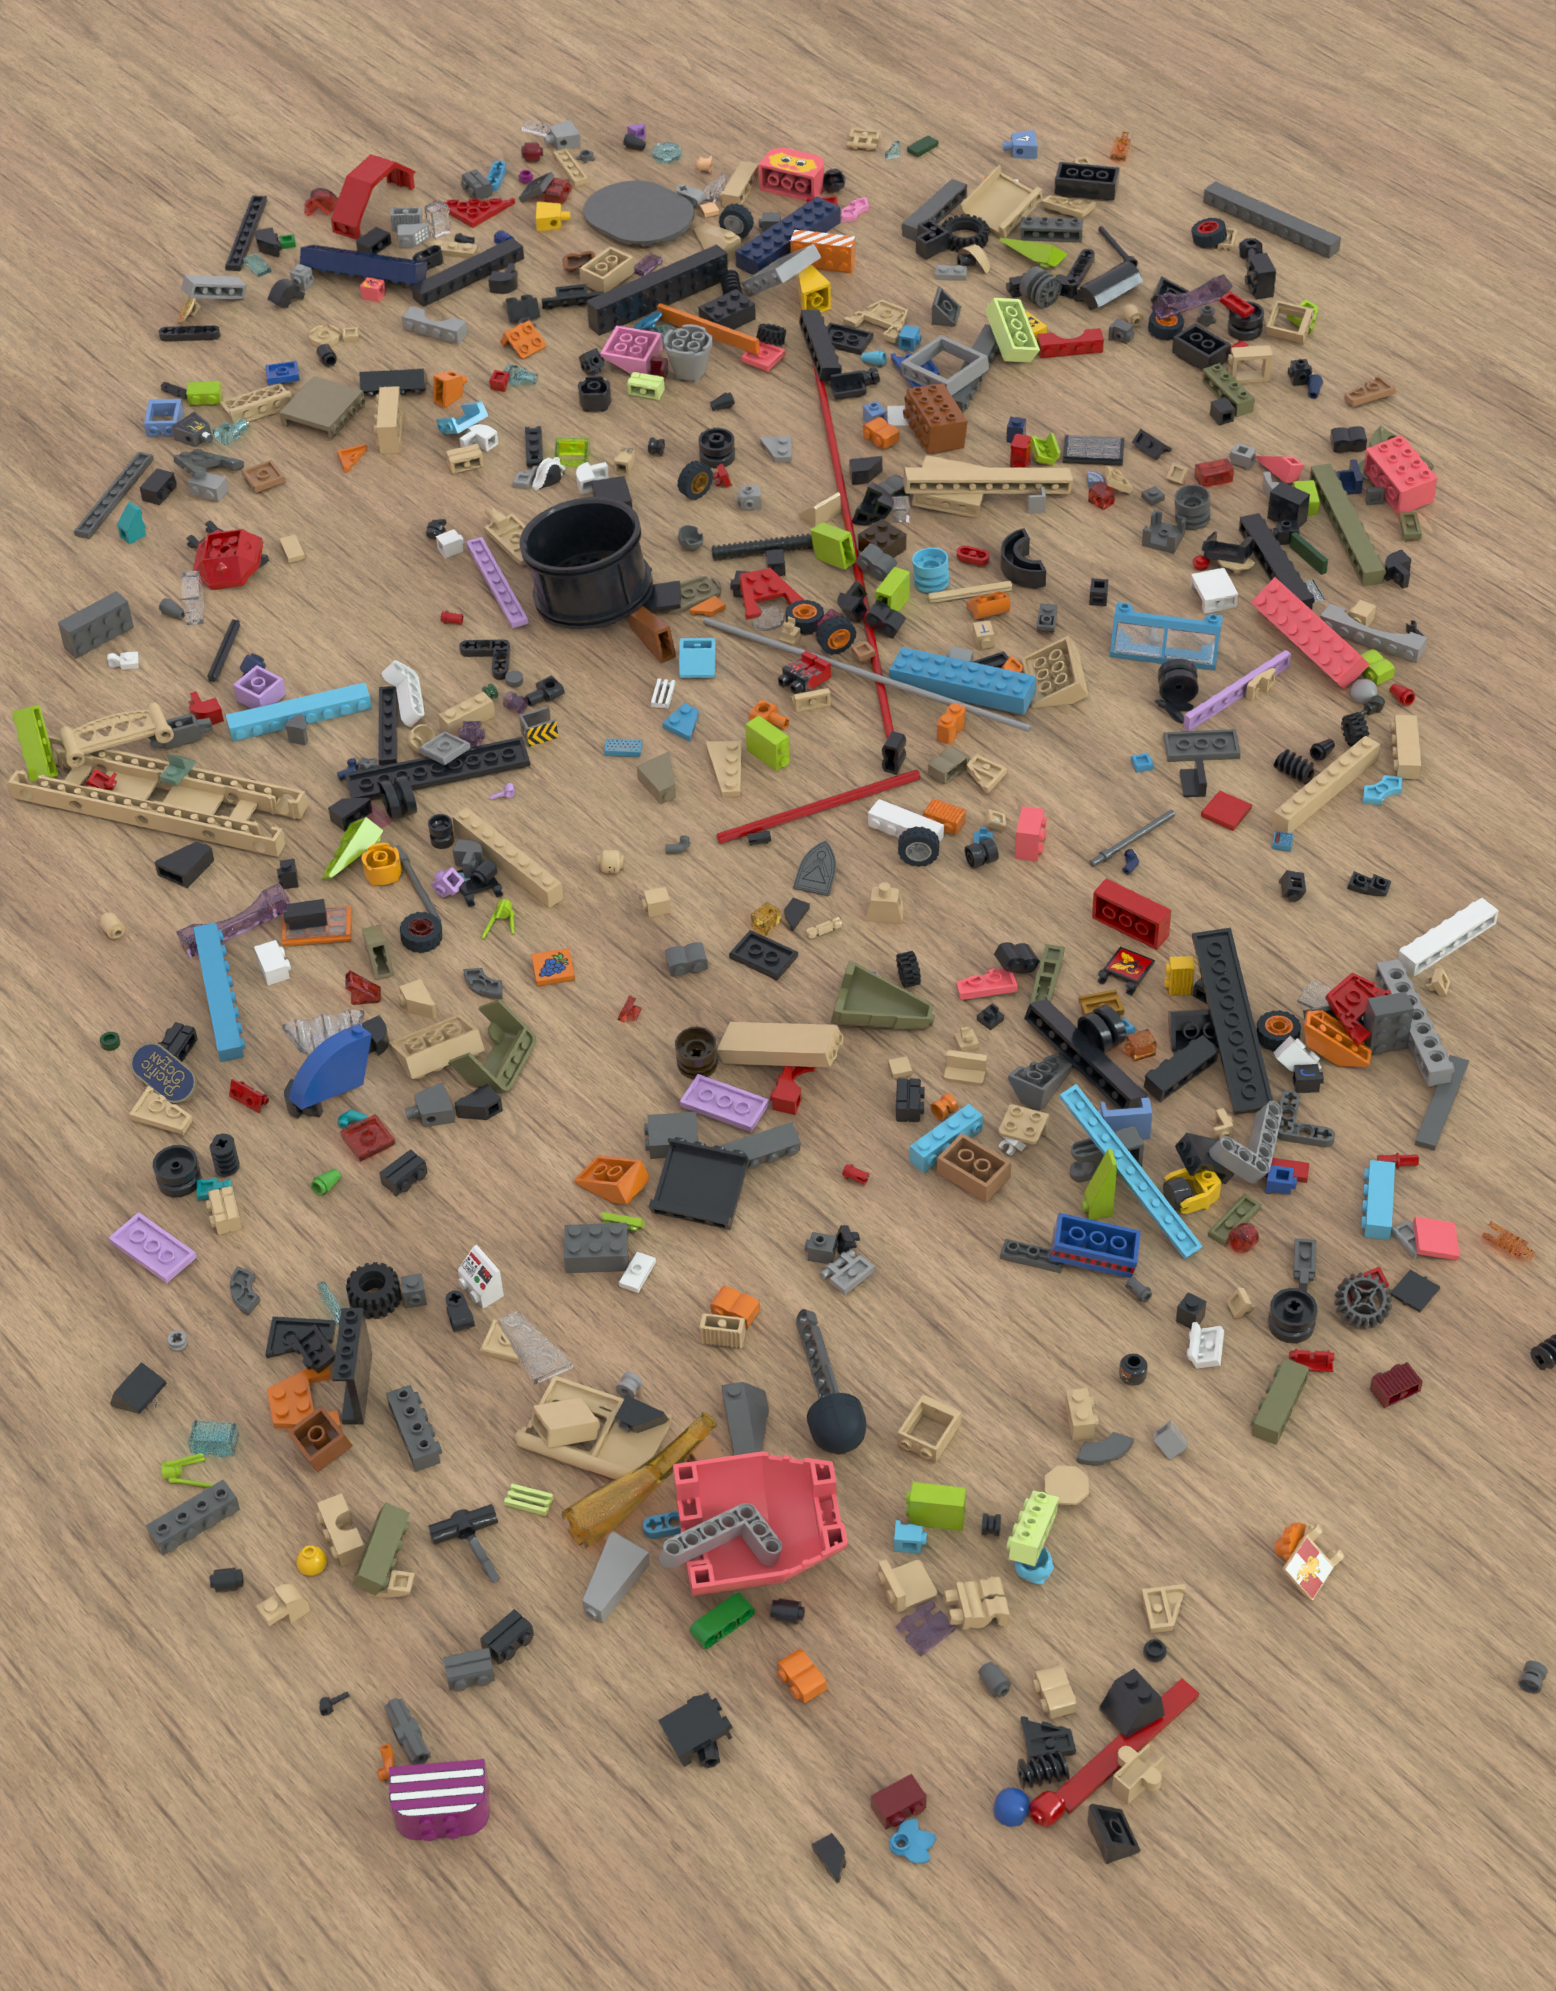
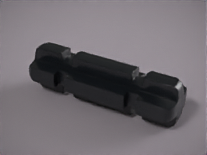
M168 382L161 384L162 391L187 399V389H182V387Z

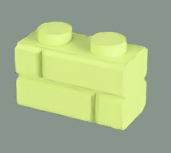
M633 372L627 382L628 395L659 400L665 389L664 377Z

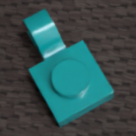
M218 1178L197 1180L198 1201L209 1200V1191L232 1187V1181L225 1180L219 1182Z

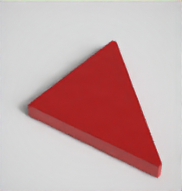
M489 198L490 201H480V199L459 201V199L447 200V202L434 200L433 203L435 207L474 228L515 204V199Z

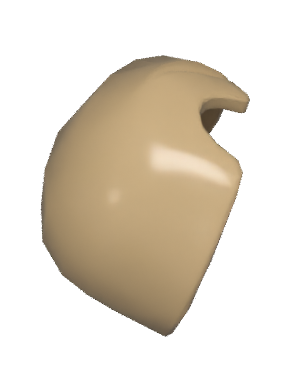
M421 724L409 732L407 742L413 751L420 753L419 747L436 736L429 726Z

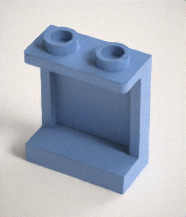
M1141 1098L1140 1108L1107 1110L1105 1102H1101L1100 1110L1097 1111L1113 1132L1135 1126L1142 1140L1150 1139L1152 1108L1149 1098Z

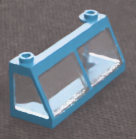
M1117 602L1114 613L1110 657L1164 664L1168 660L1182 658L1191 661L1197 669L1215 671L1220 649L1223 615L1210 614L1202 621L1133 612L1132 605Z

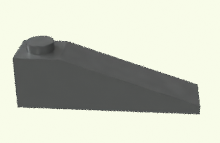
M745 1382L722 1385L723 1404L733 1454L741 1455L762 1452V1443L769 1413L765 1391Z

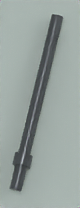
M1169 810L1111 848L1102 850L1098 856L1089 861L1090 866L1095 867L1102 861H1108L1112 858V855L1174 817L1175 812Z
M396 845L395 847L399 851L401 866L405 869L428 913L437 916L438 920L441 921L411 867L410 859L402 851L401 847Z

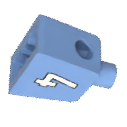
M1034 130L1012 133L1011 141L1003 142V151L1011 150L1013 158L1037 159L1038 146Z

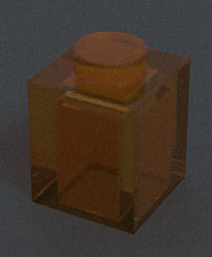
M1145 1029L1127 1035L1124 1049L1126 1054L1130 1055L1132 1060L1136 1062L1155 1056L1157 1042L1150 1030Z

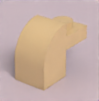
M284 1584L276 1587L273 1596L256 1606L257 1611L268 1626H271L285 1616L290 1623H293L310 1612L307 1600L293 1584Z

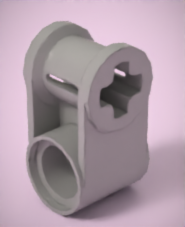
M685 184L676 187V192L687 198L693 205V209L698 208L706 198L705 193L700 189Z

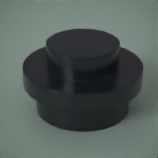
M1151 1639L1144 1645L1143 1653L1149 1661L1159 1662L1166 1656L1167 1649L1162 1641Z

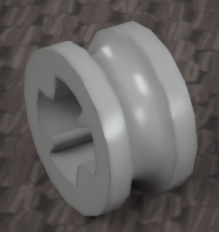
M181 1330L172 1331L167 1337L169 1348L172 1351H182L188 1345L186 1334Z

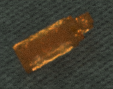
M1123 131L1121 138L1116 137L1111 152V160H1126L1131 145V139L1128 138L1129 132Z

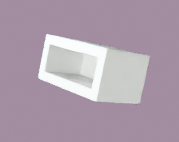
M276 940L254 947L257 962L267 985L290 979L288 971L291 970L289 960L284 959L286 957L282 946H278Z

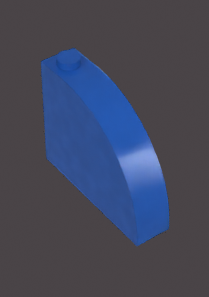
M360 1024L337 1032L322 1042L307 1057L297 1072L291 1086L289 1100L302 1110L363 1085L372 1034Z

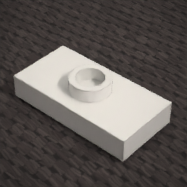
M636 1252L619 1281V1287L639 1293L656 1264V1258Z

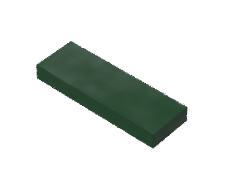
M1297 532L1292 533L1290 548L1321 575L1327 573L1328 559Z

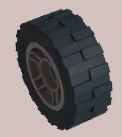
M922 826L908 828L899 836L898 855H900L901 860L911 866L920 867L932 864L934 860L936 861L937 856H939V837L929 828Z

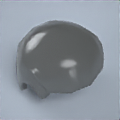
M682 526L679 528L678 542L687 550H696L703 544V533L700 535L696 526Z

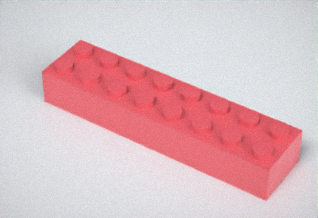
M1276 577L1250 602L1344 690L1370 665L1353 647Z

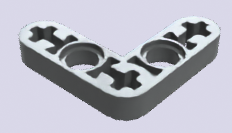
M1292 1090L1283 1092L1280 1101L1282 1114L1290 1113L1293 1117L1285 1118L1282 1115L1277 1138L1282 1141L1318 1147L1332 1146L1335 1132L1328 1127L1296 1122L1300 1099L1299 1094ZM1288 1099H1292L1291 1106L1287 1105ZM1284 1125H1287V1132H1283ZM1306 1131L1310 1133V1136L1304 1137L1300 1135V1132Z

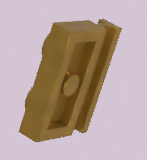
M1116 989L1083 995L1078 998L1083 1015L1092 1012L1095 1008L1104 1004L1112 1007L1119 1016L1124 1015V1007L1120 997L1117 995Z

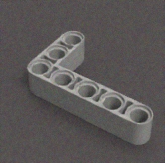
M1269 1101L1256 1113L1248 1149L1230 1137L1224 1136L1210 1148L1209 1154L1211 1158L1252 1184L1257 1183L1270 1171L1282 1117L1280 1105L1277 1102Z
M743 1503L666 1540L660 1554V1563L664 1567L672 1569L741 1536L763 1565L774 1566L778 1562L782 1543L757 1509L749 1503Z

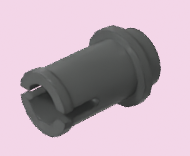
M1135 1277L1128 1279L1125 1287L1137 1296V1300L1147 1302L1152 1296L1151 1289L1145 1287Z

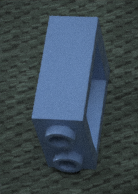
M181 399L149 400L144 421L147 437L174 436L172 426L182 420L184 413ZM153 416H174L173 421H153Z

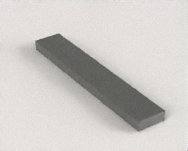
M1449 1055L1448 1058L1453 1063L1455 1070L1454 1074H1452L1451 1082L1437 1085L1415 1141V1145L1434 1151L1469 1064V1060Z

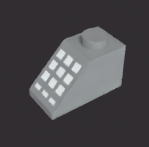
M428 223L398 225L399 248L416 247L430 238Z

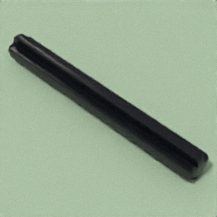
M238 619L231 620L207 675L210 682H216L240 628V621Z

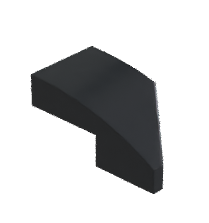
M833 1833L811 1845L814 1853L825 1864L827 1873L838 1883L841 1880L840 1873L842 1868L846 1866L845 1850Z

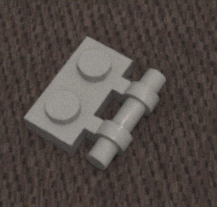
M852 1249L846 1253H841L836 1261L828 1263L824 1270L820 1272V1276L823 1279L832 1276L830 1284L844 1295L875 1272V1267L861 1255L853 1259L855 1252Z

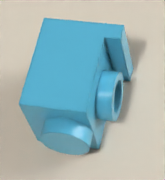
M896 1520L894 1552L921 1554L922 1545H926L927 1532L923 1531V1526L915 1524L902 1525L901 1520Z

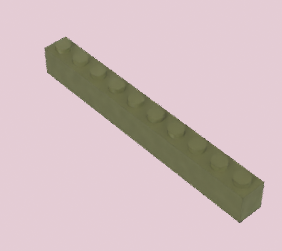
M1330 463L1311 466L1309 480H1314L1319 500L1362 586L1383 583V577L1386 575L1385 566H1382L1380 557L1376 554L1374 545L1369 540L1368 533H1365L1363 523L1359 521L1358 513L1354 511L1353 504L1349 501L1346 490L1344 491L1342 482L1337 477L1336 470H1333Z

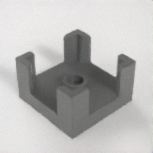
M1154 510L1151 514L1149 529L1146 525L1143 529L1142 546L1174 554L1185 535L1186 517L1178 516L1177 526L1161 522L1162 512Z

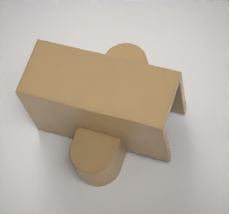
M1150 1744L1146 1745L1139 1753L1129 1746H1123L1118 1751L1117 1761L1122 1768L1113 1775L1112 1792L1127 1805L1145 1788L1149 1791H1157L1161 1786V1773L1163 1772L1165 1757L1162 1756L1156 1763L1152 1762L1149 1759Z

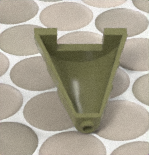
M848 961L830 1023L842 1026L927 1029L928 1025H933L935 1015L932 1014L934 1006L863 966Z

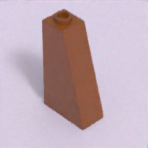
M643 606L628 616L630 628L660 663L676 657L671 629L668 624Z

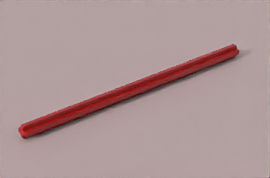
M917 769L717 833L716 838L718 843L722 844L747 836V834H753L920 779V773Z

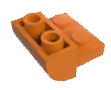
M1002 591L990 593L988 596L981 595L966 601L967 608L973 613L974 620L1010 611V597Z

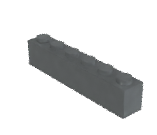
M951 179L902 223V236L916 241L918 224L927 219H931L938 224L967 198V184Z

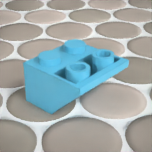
M680 638V678H715V638Z

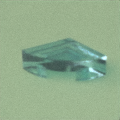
M899 140L892 143V146L886 151V159L901 156V143Z

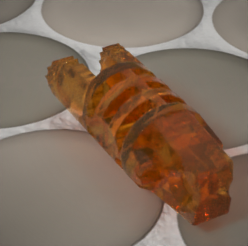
M1493 1221L1489 1223V1226L1495 1231H1499L1500 1235L1495 1239L1489 1233L1484 1232L1482 1235L1484 1239L1508 1251L1517 1258L1522 1254L1532 1260L1535 1252L1526 1247L1528 1244L1526 1240L1512 1234Z

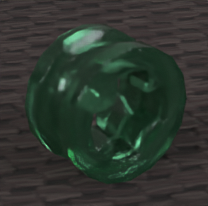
M492 683L488 684V687H482V692L492 700L498 697V691Z

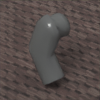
M681 836L678 844H666V854L682 853L691 843L689 842V836Z

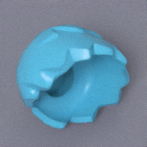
M1046 1548L1042 1549L1035 1566L1014 1561L1017 1575L1035 1584H1044V1581L1054 1569L1051 1554Z

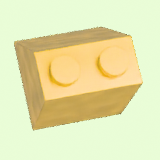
M809 265L798 273V296L801 310H820V313L831 309V283L816 268Z

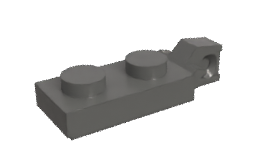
M1295 1238L1293 1275L1294 1279L1299 1280V1289L1307 1292L1309 1281H1313L1315 1277L1316 1240Z

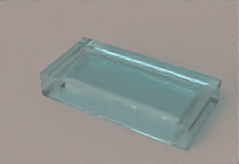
M258 253L243 258L244 263L257 277L272 272L271 267Z
M326 1282L318 1283L320 1298L336 1324L339 1325L341 1307Z

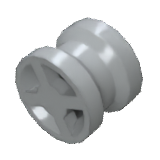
M625 1372L622 1376V1381L616 1386V1391L624 1398L626 1395L634 1398L637 1394L636 1390L640 1389L643 1384L642 1380L634 1373Z

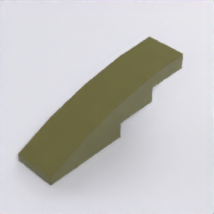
M1045 945L1030 1003L1045 999L1052 1002L1065 947Z

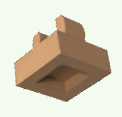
M867 641L851 646V652L859 662L862 661L863 665L869 663V658L875 656V650Z

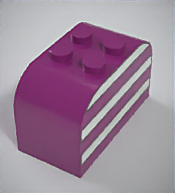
M485 1759L389 1767V1802L398 1832L407 1839L433 1841L437 1838L457 1839L460 1836L473 1835L482 1830L490 1816L489 1779Z

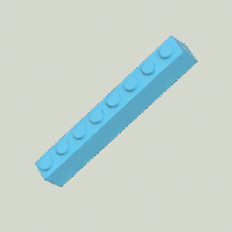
M364 682L227 714L226 719L232 742L285 730V724L299 714L304 716L306 724L370 710L372 706L370 695Z

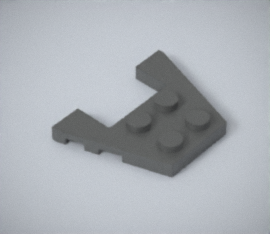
M194 449L193 452H181L179 455H174V463L181 468L185 467L188 474L192 473L193 478L206 476V468L219 465L231 470L244 467V461L204 452L201 449Z

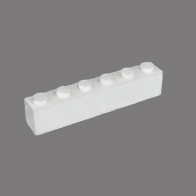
M1483 898L1472 902L1468 907L1458 911L1451 918L1445 919L1437 927L1431 928L1423 936L1417 937L1409 945L1403 946L1398 952V959L1402 966L1406 967L1407 972L1415 977L1495 925L1499 910Z

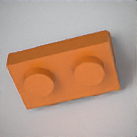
M530 320L518 324L511 330L505 331L500 341L503 347L511 344L521 359H525L546 347L545 341Z

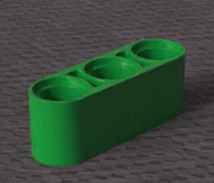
M735 1593L695 1621L690 1627L689 1632L704 1649H708L750 1620L755 1613V1608L741 1593Z

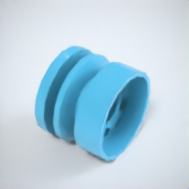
M925 548L913 555L914 585L918 590L933 593L942 591L949 585V560L945 551L938 548Z

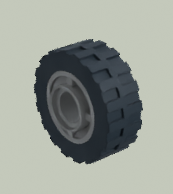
M732 203L727 205L722 211L718 222L720 228L730 230L743 239L753 228L754 218L751 215L752 213L743 205Z

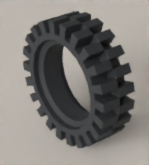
M960 214V217L954 215V218L949 217L948 220L946 219L942 223L941 227L949 232L950 251L956 249L958 253L959 249L974 244L983 249V246H986L988 243V223L982 220L981 217L977 218L976 215L970 217V214L964 217V214ZM958 230H972L978 234L973 237L963 238L954 236L951 233Z

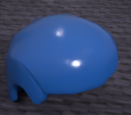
M1008 1787L1000 1791L993 1805L995 1818L1001 1824L1009 1827L1023 1824L1030 1811L1029 1797L1022 1790L1014 1787Z

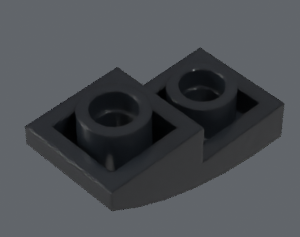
M1353 871L1347 889L1371 896H1386L1391 881L1376 874L1369 878Z

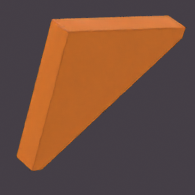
M366 444L337 451L345 473L367 451Z

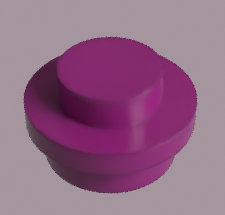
M522 170L518 176L519 181L529 183L533 180V174L530 170Z

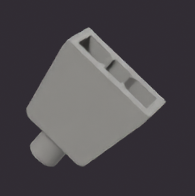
M571 120L551 126L550 135L544 136L545 145L554 144L557 150L581 147L580 133Z

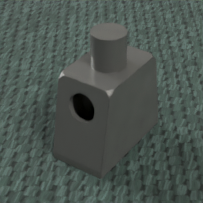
M443 1082L414 1095L415 1106L405 1109L408 1120L419 1117L424 1127L455 1122L454 1110Z

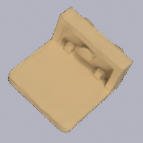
M1010 1104L1000 1125L999 1135L1029 1144H1037L1041 1135L1046 1136L1049 1114Z
M887 1559L878 1562V1572L876 1573L878 1582L885 1588L887 1599L893 1604L897 1613L937 1597V1590L920 1560L909 1562L894 1569L891 1568Z

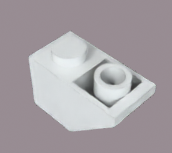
M1289 1036L1273 1052L1275 1057L1290 1071H1293L1294 1065L1318 1064L1319 1070L1322 1068L1319 1063L1320 1058L1313 1051L1309 1053L1304 1049L1306 1045L1298 1038L1294 1040Z

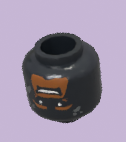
M1132 1353L1125 1355L1121 1359L1119 1376L1123 1383L1136 1386L1145 1381L1148 1365L1144 1357Z

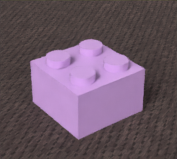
M258 665L233 684L236 701L251 709L274 704L286 695L283 678Z

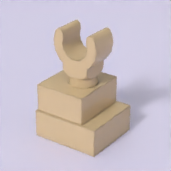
M788 617V623L784 622V628L779 638V642L794 647L801 639L800 628L794 626L795 618Z

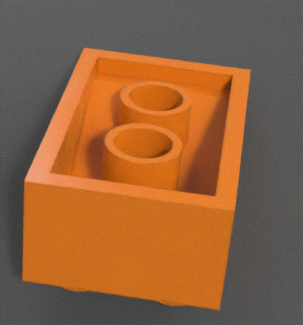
M597 1155L576 1177L574 1182L611 1203L627 1205L644 1188L650 1177L642 1161L639 1159Z

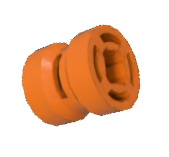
M945 1093L939 1101L933 1102L930 1108L937 1119L944 1120L949 1116V1113H954L958 1110L959 1105L951 1094Z

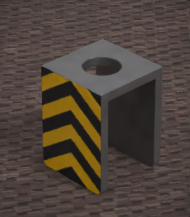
M549 707L519 715L521 733L529 747L558 738L557 722L555 719L551 720Z

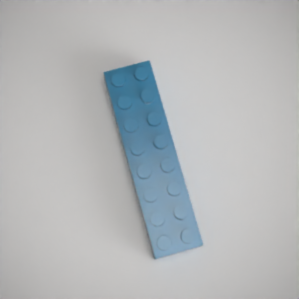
M905 647L901 648L889 669L890 679L950 699L1021 715L1025 714L1036 693V676Z

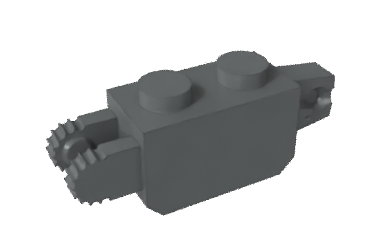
M188 714L166 720L174 733L171 741L160 743L155 735L148 738L151 740V747L166 746V749L202 740L201 735L213 731L210 718L196 720L195 715Z

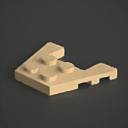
M880 300L867 306L866 310L862 312H855L854 316L850 318L846 316L843 318V324L856 328L866 320L887 329L883 333V339L895 344L908 317V309L885 300Z

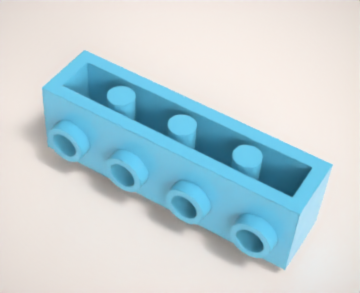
M970 1104L966 1105L910 1145V1162L923 1173L937 1164V1157L961 1133L970 1138L983 1130V1115Z

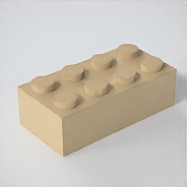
M399 386L380 387L379 394H376L377 404L375 405L374 434H377L376 447L380 448V454L400 453L403 417Z

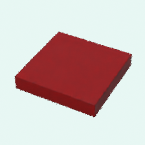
M1219 790L1202 810L1201 817L1234 831L1252 809V804Z

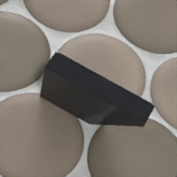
M792 898L784 909V915L792 931H794L810 909V903Z

